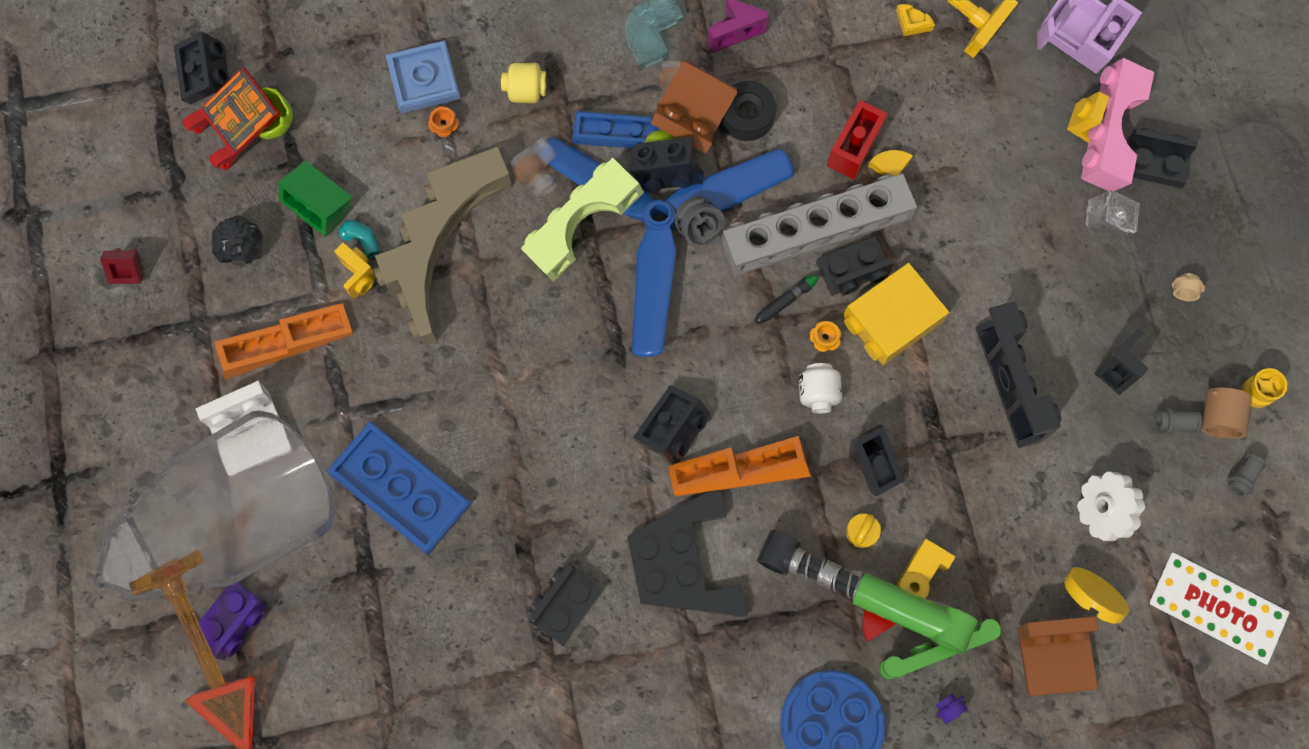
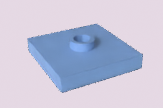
M445 40L386 54L401 114L461 99Z

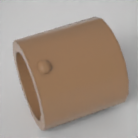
M1212 388L1207 390L1202 432L1224 439L1246 437L1251 395L1245 391L1233 388Z

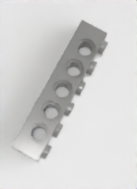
M888 174L878 178L875 183L863 186V184L853 185L841 194L834 195L833 193H828L817 198L815 202L806 205L804 203H796L788 207L786 211L775 215L773 212H768L760 215L753 222L746 224L744 222H736L731 224L723 231L722 245L734 276L911 220L917 205L904 174L894 177ZM870 200H879L884 206L875 207L871 204ZM849 209L854 213V216H844L840 210ZM819 218L825 225L815 226L810 220ZM791 228L795 234L786 236L781 233L780 229ZM760 237L765 241V244L757 246L752 244L750 239Z

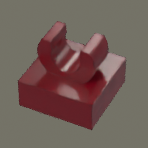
M116 248L114 251H103L100 260L109 284H141L144 274L140 265L141 260L137 248L129 251H121L120 248Z

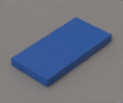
M371 421L326 471L428 556L472 505L468 499Z

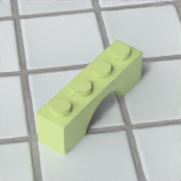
M612 158L609 162L600 164L593 172V177L585 185L578 186L571 193L570 200L562 208L558 207L553 210L547 218L548 222L540 230L531 232L526 237L525 244L521 249L554 282L576 260L572 248V238L578 224L586 216L598 211H612L622 215L644 191L640 184Z

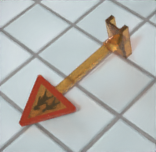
M193 551L180 559L178 557L129 582L128 584L134 596L162 588L166 599H170L210 687L209 690L191 695L186 699V703L237 749H252L255 678L249 676L231 683L224 681L185 594L187 589L181 576L204 563L200 551Z

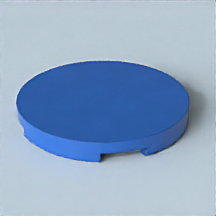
M835 670L814 673L797 683L783 703L780 714V731L786 749H881L884 741L886 724L882 707L870 687L852 674Z

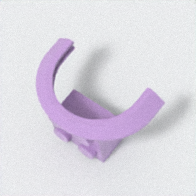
M1058 0L1037 31V49L1041 50L1049 41L1097 74L1112 59L1142 12L1125 0H1112L1108 5L1099 0Z

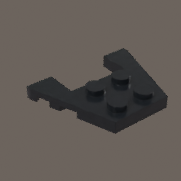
M721 490L706 492L628 536L640 604L680 610H694L711 614L732 615L734 617H747L741 585L706 591L692 524L726 518Z

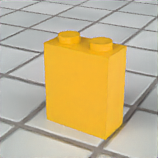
M907 263L848 305L843 316L848 330L853 335L858 334L864 341V348L873 360L878 359L884 366L941 325L950 312L914 268Z

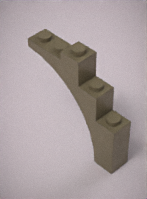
M498 146L427 172L430 184L424 187L431 203L401 214L405 225L399 227L405 245L375 255L379 267L373 270L380 287L386 285L391 295L397 293L402 309L406 310L409 308L413 318L407 321L414 339L420 337L424 346L437 342L431 322L430 289L433 271L442 247L454 228L471 210L489 197L512 186L508 170Z

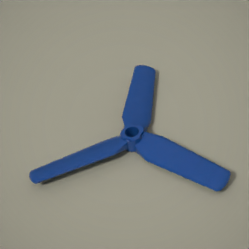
M556 137L545 140L536 153L537 157L578 185H585L593 177L595 169L601 164ZM777 149L704 177L703 184L680 188L665 201L654 200L642 188L644 193L623 213V215L644 222L646 228L637 251L632 338L633 354L640 357H653L661 354L663 351L676 257L672 231L676 227L674 223L675 214L679 206L687 199L703 196L708 198L723 212L791 178L794 175V169L789 156L784 150ZM656 215L667 217L662 222L654 221L652 218Z

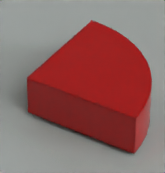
M864 610L862 631L867 642L896 624Z

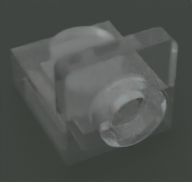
M1112 190L1090 198L1087 206L1086 227L1094 229L1105 225L1126 235L1137 232L1140 203Z

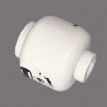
M816 363L808 365L806 370L799 375V395L802 405L812 408L813 413L822 414L831 412V407L838 405L842 401L841 375L837 370L833 369L831 364Z

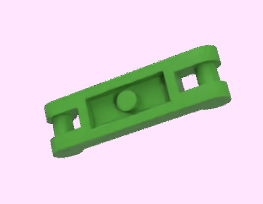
M987 619L978 623L966 651L998 638L1001 634L999 623L993 619ZM928 642L910 649L912 656L902 660L899 657L892 656L883 660L879 665V673L885 679H895L958 653L941 646L931 648Z

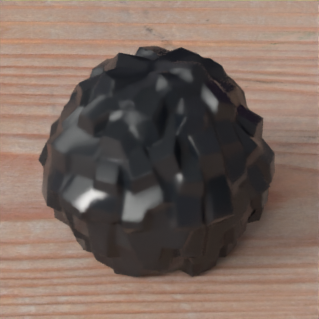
M243 216L224 219L211 232L212 253L219 262L230 263L232 262L231 259L244 261L247 265L253 263V260L259 257L263 240L262 232L255 223H252Z

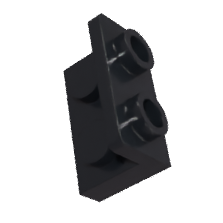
M201 31L174 45L182 101L192 104L212 93L216 94L230 80L225 58L226 51L220 40Z
M1150 128L1134 129L1126 140L1129 147L1137 154L1133 178L1183 188L1187 182L1190 156L1197 148V141L1189 140L1182 135L1170 136L1157 133Z
M876 236L820 257L816 261V265L831 296L839 293L842 296L849 295L860 288L859 285L869 281L871 284L879 283L889 277L888 274L894 265L892 258L886 259Z
M669 385L633 438L638 444L661 455L668 464H676L687 454L689 446L697 434L705 428L710 412L700 399Z
M570 563L565 569L559 567L548 582L552 587L544 597L538 595L528 609V612L531 613L528 618L530 623L563 647L603 593L601 587L578 572Z

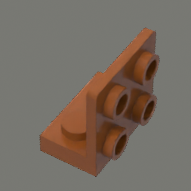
M682 60L655 108L650 124L676 138L692 137L694 148L706 154L712 145L713 134L735 98L737 89L692 63Z
M1097 616L1030 622L1017 627L1029 696L1092 691L1098 688L1089 633L1099 631Z

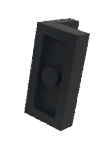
M1140 329L1136 330L1094 373L1118 395L1138 381L1149 369L1128 351L1144 334Z

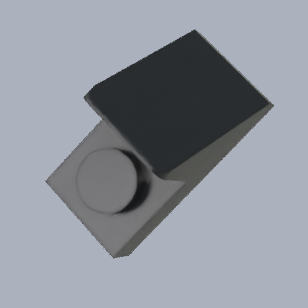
M879 424L851 440L849 456L860 465L868 488L874 496H878L904 482L883 425Z

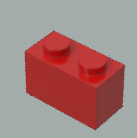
M859 100L830 152L827 167L855 180L883 129L888 113Z

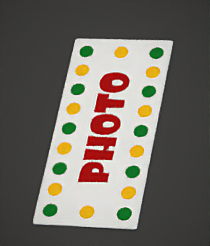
M1173 552L1149 602L1150 605L1266 665L1270 661L1289 615V611Z

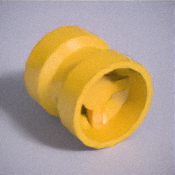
M1266 368L1247 379L1243 383L1241 390L1251 395L1252 407L1263 408L1285 395L1287 381L1278 370Z

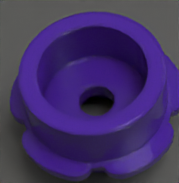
M952 693L936 705L940 710L936 717H940L945 725L963 714L968 710L962 701L964 696L956 698Z

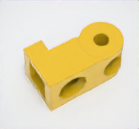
M924 539L909 561L896 586L926 598L930 590L929 582L936 570L940 569L944 572L949 569L955 556L928 539Z

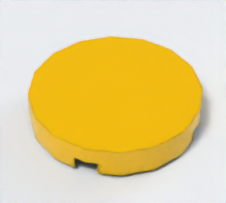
M1073 567L1065 577V588L1070 596L1084 609L1086 608L1089 611L1092 607L1099 612L1097 617L1102 621L1111 624L1121 623L1128 615L1130 609L1126 600L1111 584L1100 576L1081 567Z

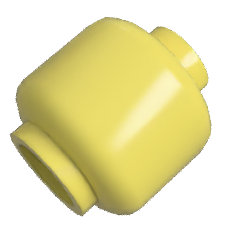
M512 62L508 68V73L502 72L501 90L507 91L508 98L513 103H538L540 97L546 95V71H541L538 63Z

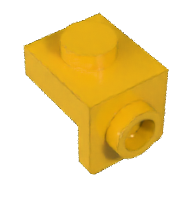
M1099 91L1087 98L1081 99L1075 104L1067 130L1089 142V129L1101 124L1109 97Z
M342 243L334 252L339 261L354 274L343 287L348 295L355 299L371 289L376 276L367 264L369 259L360 249L355 247L351 250L346 244Z

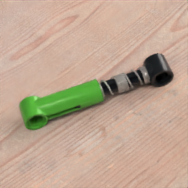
M770 530L756 560L763 567L781 575H787L789 572L795 575L801 573L805 575L806 580H817V585L829 590L833 588L835 593L838 591L844 592L849 599L853 597V604L926 636L947 650L958 654H965L978 623L977 619L956 608L943 607L868 573L861 577L853 575V571H850V573L844 571L842 566L837 565V563H832L830 560L825 562V558L819 560L812 557L811 552L807 554L806 550L800 548V542L780 531Z

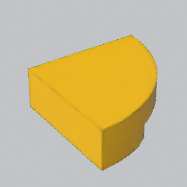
M910 4L897 5L896 12L903 36L933 31L935 24L927 13L924 14L920 10L913 8Z
M900 150L884 151L872 158L868 167L882 176L891 174L894 177L903 172L913 155Z

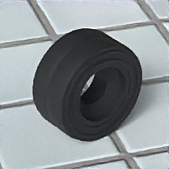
M741 81L733 84L732 86L737 89V94L722 118L721 125L731 137L737 140H757L766 135L773 126L776 113L774 96L766 86L755 81ZM743 105H751L756 109V114L752 117H744L739 113V108Z

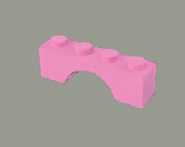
M1122 58L1111 66L1106 67L1100 76V92L1108 96L1109 100L1101 124L1089 129L1088 138L1090 139L1087 152L1082 159V180L1109 192H1114L1132 184L1137 154L1129 147L1124 138L1122 117L1125 110H1131L1149 100L1154 77L1153 71Z

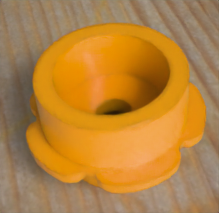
M821 321L810 331V341L814 343V348L818 351H833L841 343L839 339L841 331L832 322ZM824 334L828 335L829 338L827 340L823 339Z

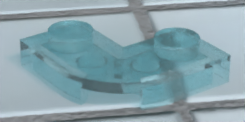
M675 0L644 1L635 6L626 19V40L641 69L669 58V51L659 31L683 22V14Z

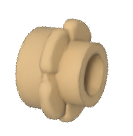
M1182 274L1172 282V288H1174L1173 295L1183 301H1196L1200 298L1201 293L1205 291V285L1195 274Z

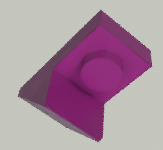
M726 0L725 15L728 21H718L711 28H708L707 45L711 53H715L766 33L769 23L767 11L737 0Z

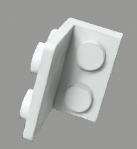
M259 381L195 408L200 421L210 428L227 472L230 475L238 474L292 448L271 395Z

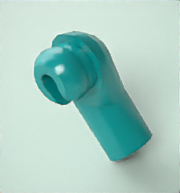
M347 220L339 227V236L343 240L351 241L355 239L359 241L368 259L375 258V255L381 254L374 232L370 227L356 220Z

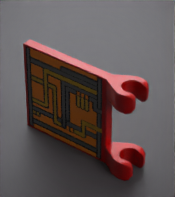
M242 67L199 110L186 116L182 123L186 130L193 131L196 134H201L206 129L208 122L211 124L226 146L214 152L209 160L214 167H220L225 171L233 165L236 157L280 115V112L248 70Z

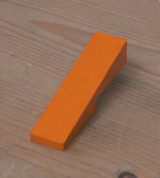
M341 303L279 319V325L218 340L214 343L226 380L352 335V329L344 305Z
M799 436L736 455L732 447L668 466L675 496L811 477Z

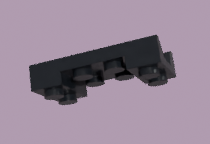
M1015 301L989 308V313L992 320L976 326V331L1017 447L1019 449L1044 442L1061 427V413L1057 404L1052 403L1050 395L1036 398V382L1031 375L1028 376L1025 368L1026 356L1024 349L1020 344L1017 345L1018 341L1026 333L1027 320L1022 310H1018Z

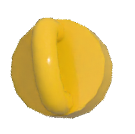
M858 514L854 516L846 528L849 542L858 548L871 547L877 542L881 534L880 524L871 514Z

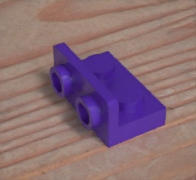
M232 579L189 636L210 651V655L220 660H225L227 656L230 658L240 649L243 643L241 638L247 630L255 628L264 617L265 612L263 610L267 603Z

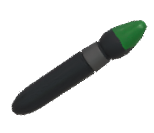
M810 275L801 279L797 286L792 287L763 308L756 315L755 323L767 322L800 296L808 293L818 281V276Z

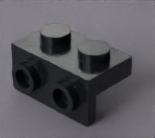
M690 136L640 143L633 146L630 172L645 191L656 192L661 189L674 187L687 188L691 185L703 184L704 172L693 157L694 140Z

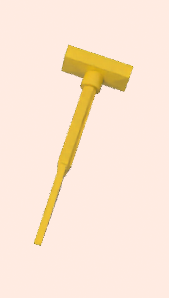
M946 0L967 16L969 22L978 28L964 50L972 58L985 47L1018 4L1016 0H1003L989 13L981 6L978 8L970 0Z

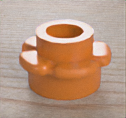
M437 107L431 112L428 127L432 133H437L440 137H447L451 135L452 131L457 130L459 120L456 118V113L447 107ZM441 121H446V124L442 125Z

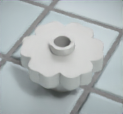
M1106 472L1103 476H1091L1088 482L1082 486L1084 498L1078 502L1077 507L1081 523L1090 525L1089 531L1091 536L1100 538L1103 541H1115L1118 538L1131 537L1134 531L1140 527L1141 521L1139 516L1145 510V504L1142 500V491L1139 488H1132L1131 477L1118 472Z

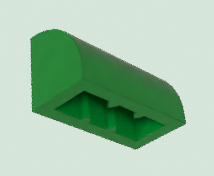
M307 161L278 181L279 201L324 237L334 231L351 207L353 197Z

